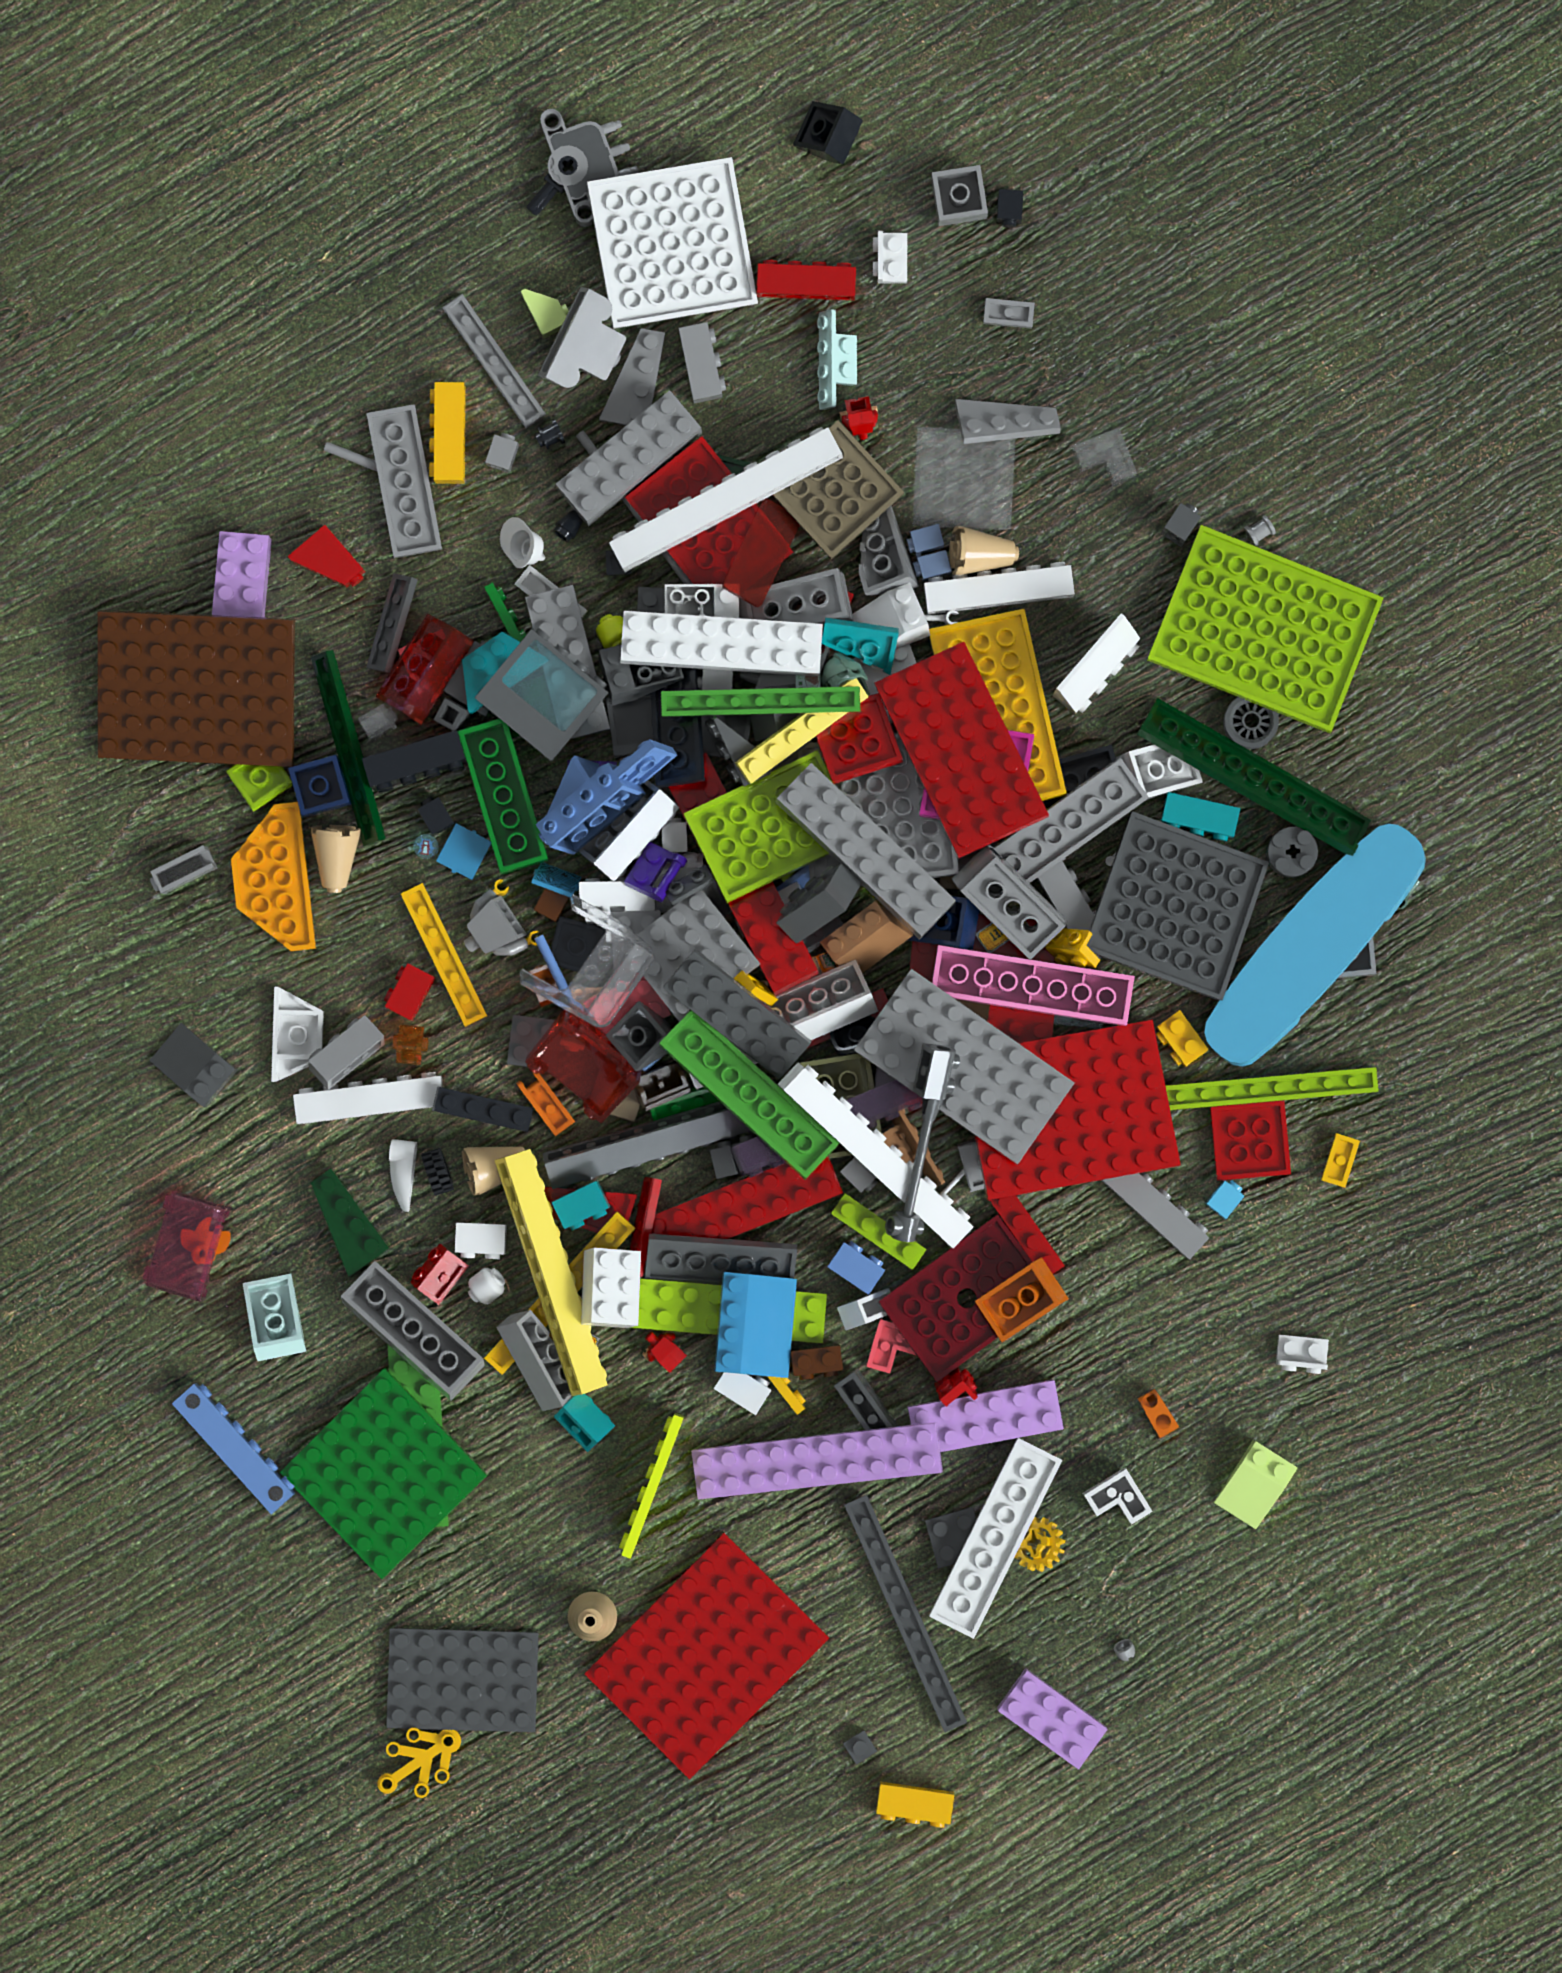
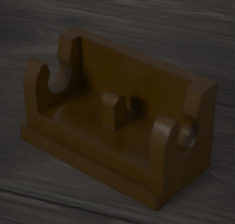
M676 1061L631 1079L638 1103L646 1111L691 1092L683 1069H680Z

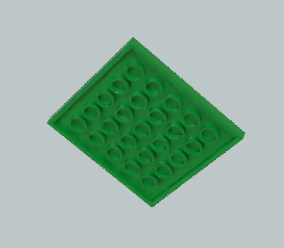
M386 1368L280 1472L283 1476L287 1477L305 1500L381 1579H384L488 1476Z

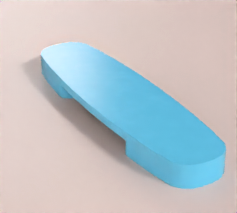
M1396 824L1378 826L1358 843L1359 846L1353 856L1346 854L1306 893L1262 943L1227 989L1223 1000H1219L1206 1021L1204 1031L1206 1040L1215 1053L1223 1060L1234 1066H1246L1254 1063L1298 1024L1300 1017L1344 972L1382 924L1393 916L1425 868L1426 857L1422 844L1408 830Z

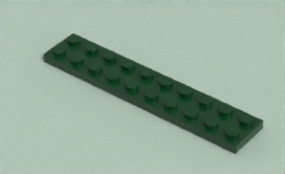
M1159 698L1156 699L1137 733L1138 736L1297 827L1310 832L1311 835L1345 854L1354 855L1359 846L1358 843L1362 840L1371 822L1369 818Z

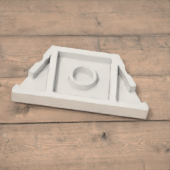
M274 987L271 1082H277L309 1067L308 1060H310V1055L317 1049H323L324 1011L280 987Z

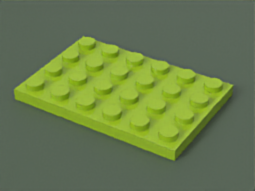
M818 750L770 772L771 774L751 784L740 786L684 813L688 826L726 903L830 855L776 804L777 797L810 763L830 780Z

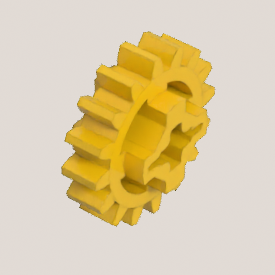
M1034 1517L1014 1557L1020 1560L1019 1564L1021 1566H1027V1569L1031 1571L1037 1569L1040 1572H1044V1566L1052 1569V1561H1060L1057 1555L1058 1553H1064L1060 1545L1064 1544L1065 1540L1059 1538L1063 1531L1056 1529V1523L1052 1521L1049 1523V1520L1046 1518H1042L1040 1521L1039 1518ZM1043 1529H1046L1051 1537H1047ZM1027 1551L1031 1553L1033 1560L1027 1556Z

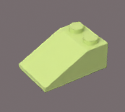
M1253 1440L1214 1503L1257 1529L1286 1488L1297 1467Z

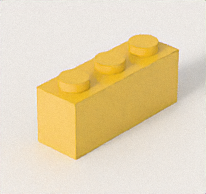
M880 1781L876 1814H880V1818L894 1821L895 1817L905 1818L907 1823L920 1824V1820L929 1821L930 1826L944 1828L945 1824L951 1823L954 1792Z

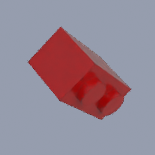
M407 963L406 967L401 966L395 977L398 982L394 989L390 988L384 1001L387 1002L386 1008L413 1021L435 977Z

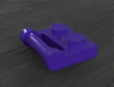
M649 842L625 879V886L659 902H663L666 897L665 892L680 868H684L687 859L680 854H674ZM667 862L671 863L658 887L653 888L652 886Z

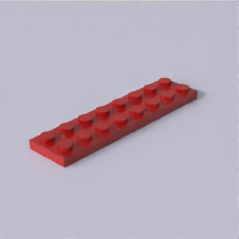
M829 1156L825 1158L806 1180L787 1163H783L655 1214L651 1234L729 1239L840 1195L843 1191Z

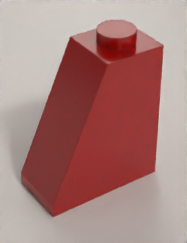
M326 525L322 526L288 556L292 563L346 588L350 585L352 587L356 586L364 578L362 576L365 573L364 569Z

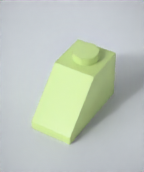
M527 289L522 290V297L543 338L559 332L569 312L566 304L561 306L557 299Z

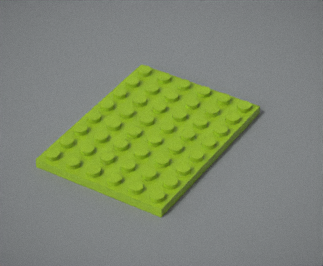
M1200 525L1147 661L1331 733L1384 597Z

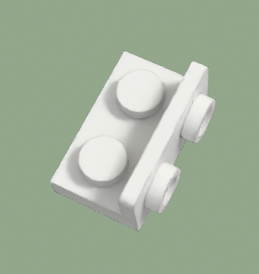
M878 231V237H873V252H878V262H873V276H878V283H907V233H883V231Z
M1278 1335L1276 1364L1282 1365L1281 1370L1296 1371L1297 1367H1304L1307 1373L1321 1374V1369L1327 1370L1328 1367L1326 1363L1329 1340Z

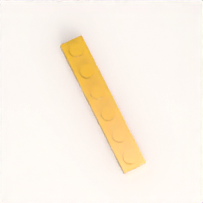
M421 883L401 893L464 1026L467 1027L487 1017L484 1007L424 884Z

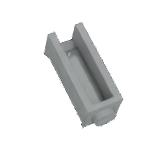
M202 845L150 871L153 876L150 878V882L156 892L160 891L161 894H167L210 871L218 869L208 846Z

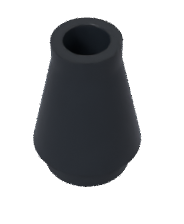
M573 509L555 523L556 527L553 529V532L563 541L569 542L575 538L583 523V519Z

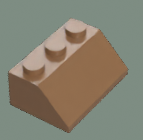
M876 900L820 943L836 964L841 966L856 960L863 973L911 938L913 934L886 907Z

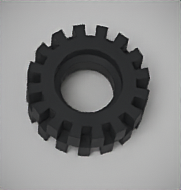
M441 1148L422 1153L423 1164L434 1195L437 1196L454 1190L449 1168Z

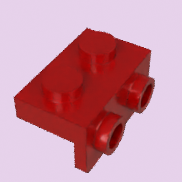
M957 1367L941 1380L934 1383L939 1399L946 1407L964 1391L973 1400L978 1398L975 1390L978 1387L973 1381L974 1377L966 1368L961 1370Z

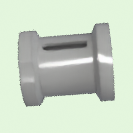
M1266 515L1262 516L1261 520L1252 526L1244 527L1247 537L1254 546L1258 545V541L1271 534L1273 536L1276 534L1274 526Z

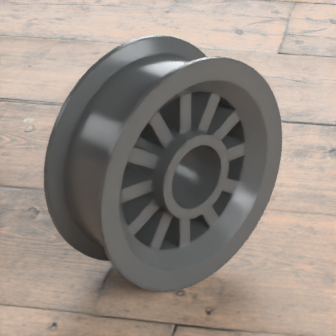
M1238 697L1232 701L1225 711L1223 718L1224 731L1229 739L1246 749L1260 748L1267 744L1276 734L1279 725L1278 713L1262 707L1257 713V704ZM1249 704H1253L1252 711H1250ZM1242 705L1245 706L1246 713L1240 708ZM1236 710L1242 715V717L1234 715ZM1265 710L1267 715L1261 717L1260 714ZM1247 715L1256 717V727L1250 728L1246 726L1244 719ZM1233 719L1238 720L1240 722L1233 724ZM1269 719V724L1264 723L1262 721ZM1241 726L1242 729L1237 733L1235 728ZM1260 726L1268 728L1266 733L1260 728ZM1244 730L1246 731L1245 738L1240 736ZM1256 730L1262 735L1261 737H1257ZM1250 732H1252L1253 739H1248Z

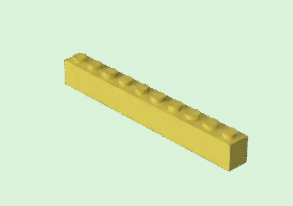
M531 1149L494 1160L571 1396L582 1395L608 1385L606 1371L601 1366L598 1357L599 1350L593 1342L590 1333L591 1325H581L582 1299L577 1293L575 1276L570 1271L567 1262V1252L562 1247L560 1241V1230L552 1217L553 1210L544 1192V1182L539 1177L536 1168L537 1160L532 1154Z

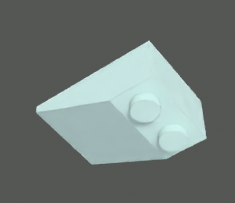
M286 1274L243 1283L253 1349L257 1361L306 1352L292 1275Z

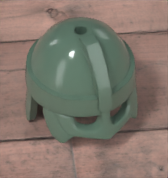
M840 652L834 653L833 658L828 660L823 668L822 686L839 687L846 680L857 678L866 694L870 696V691L865 680H868V677L860 663L848 656H844Z

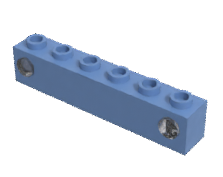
M197 1383L193 1384L172 1405L270 1514H273L296 1493L293 1490L295 1486L286 1476L282 1478L276 1471L278 1466L271 1458L265 1459L260 1454L262 1449L253 1439L249 1441L243 1435L245 1432L244 1428L236 1420L232 1422L226 1416L229 1413L220 1402L214 1403L210 1398L212 1395L210 1390L204 1384L200 1386Z

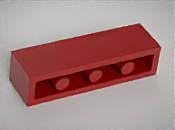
M764 260L763 264L758 263L757 297L855 301L856 267H851L850 263H837V266H827L825 262H812V265H802L801 261H788V264H778L776 260Z

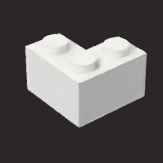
M1125 1467L1082 1493L1096 1516L1118 1504L1132 1525L1153 1512Z

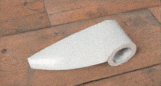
M392 1139L389 1151L391 1182L402 1211L409 1212L417 1156V1142Z

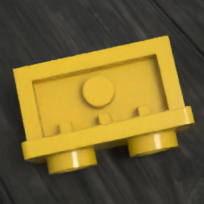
M1063 928L1045 947L1053 955L1057 964L1080 968H1096L1100 961L1087 946L1092 936L1089 930Z

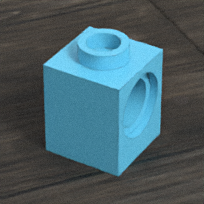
M1232 1180L1229 1183L1222 1181L1205 1204L1223 1219H1227L1244 1198V1195L1240 1193L1242 1188Z

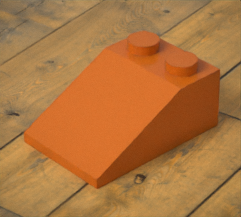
M1041 1257L975 1302L1000 1341L1004 1342L1069 1298Z

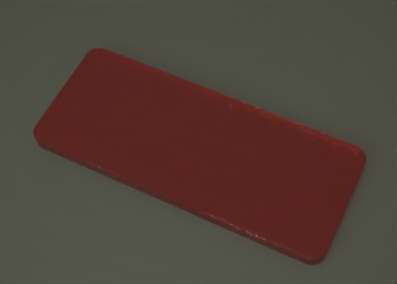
M764 499L761 502L722 583L723 589L755 607H760L763 604L800 526L785 508L769 499Z

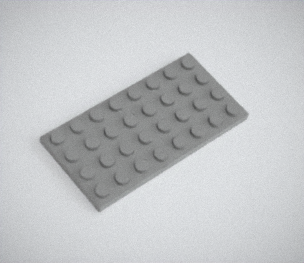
M913 969L908 972L854 1049L855 1052L911 1091H913L923 1043L944 1045L955 1049V1054H958L960 1057L959 1067L952 1069L950 1076L955 1081V1088L952 1093L946 1094V1099L943 1100L939 1110L1017 1165L1074 1085L1072 1080Z

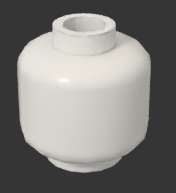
M483 1268L469 1279L468 1285L470 1290L468 1294L475 1302L480 1301L483 1304H490L503 1294L505 1279L497 1269Z

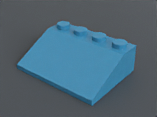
M723 1272L714 1372L788 1378L797 1279Z

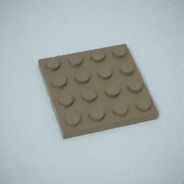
M839 420L829 430L842 452L843 458L773 494L774 498L831 560L904 495L903 490Z

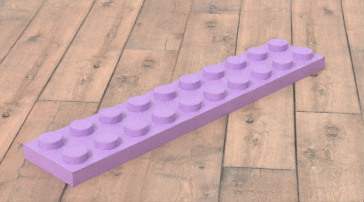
M936 1422L691 1450L698 1499L943 1472Z

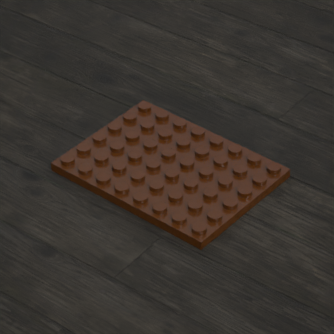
M99 610L98 758L292 767L294 765L295 619Z

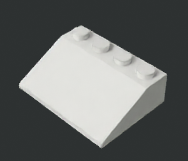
M1123 614L1117 617L1056 688L1053 697L1074 715L1078 711L1083 713L1092 703L1089 698L1093 693L1096 692L1099 695L1108 684L1105 679L1110 674L1115 676L1124 666L1121 663L1124 657L1128 655L1131 658L1140 647L1137 644L1140 637Z

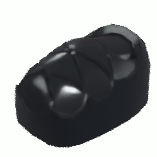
M869 1015L831 1031V1041L837 1054L840 1056L858 1054L854 1049L876 1018Z

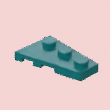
M825 617L821 644L847 656L853 655L863 660V663L869 666H877L883 669L884 673L891 675L899 628Z

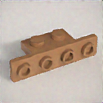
M893 1098L883 1104L884 1109L895 1125L893 1128L882 1133L887 1138L884 1143L889 1148L893 1144L904 1154L901 1159L905 1163L910 1160L914 1164L919 1141L918 1131L906 1117L903 1105ZM927 1147L922 1172L925 1177L927 1176L939 1187L945 1183L943 1172L934 1164Z

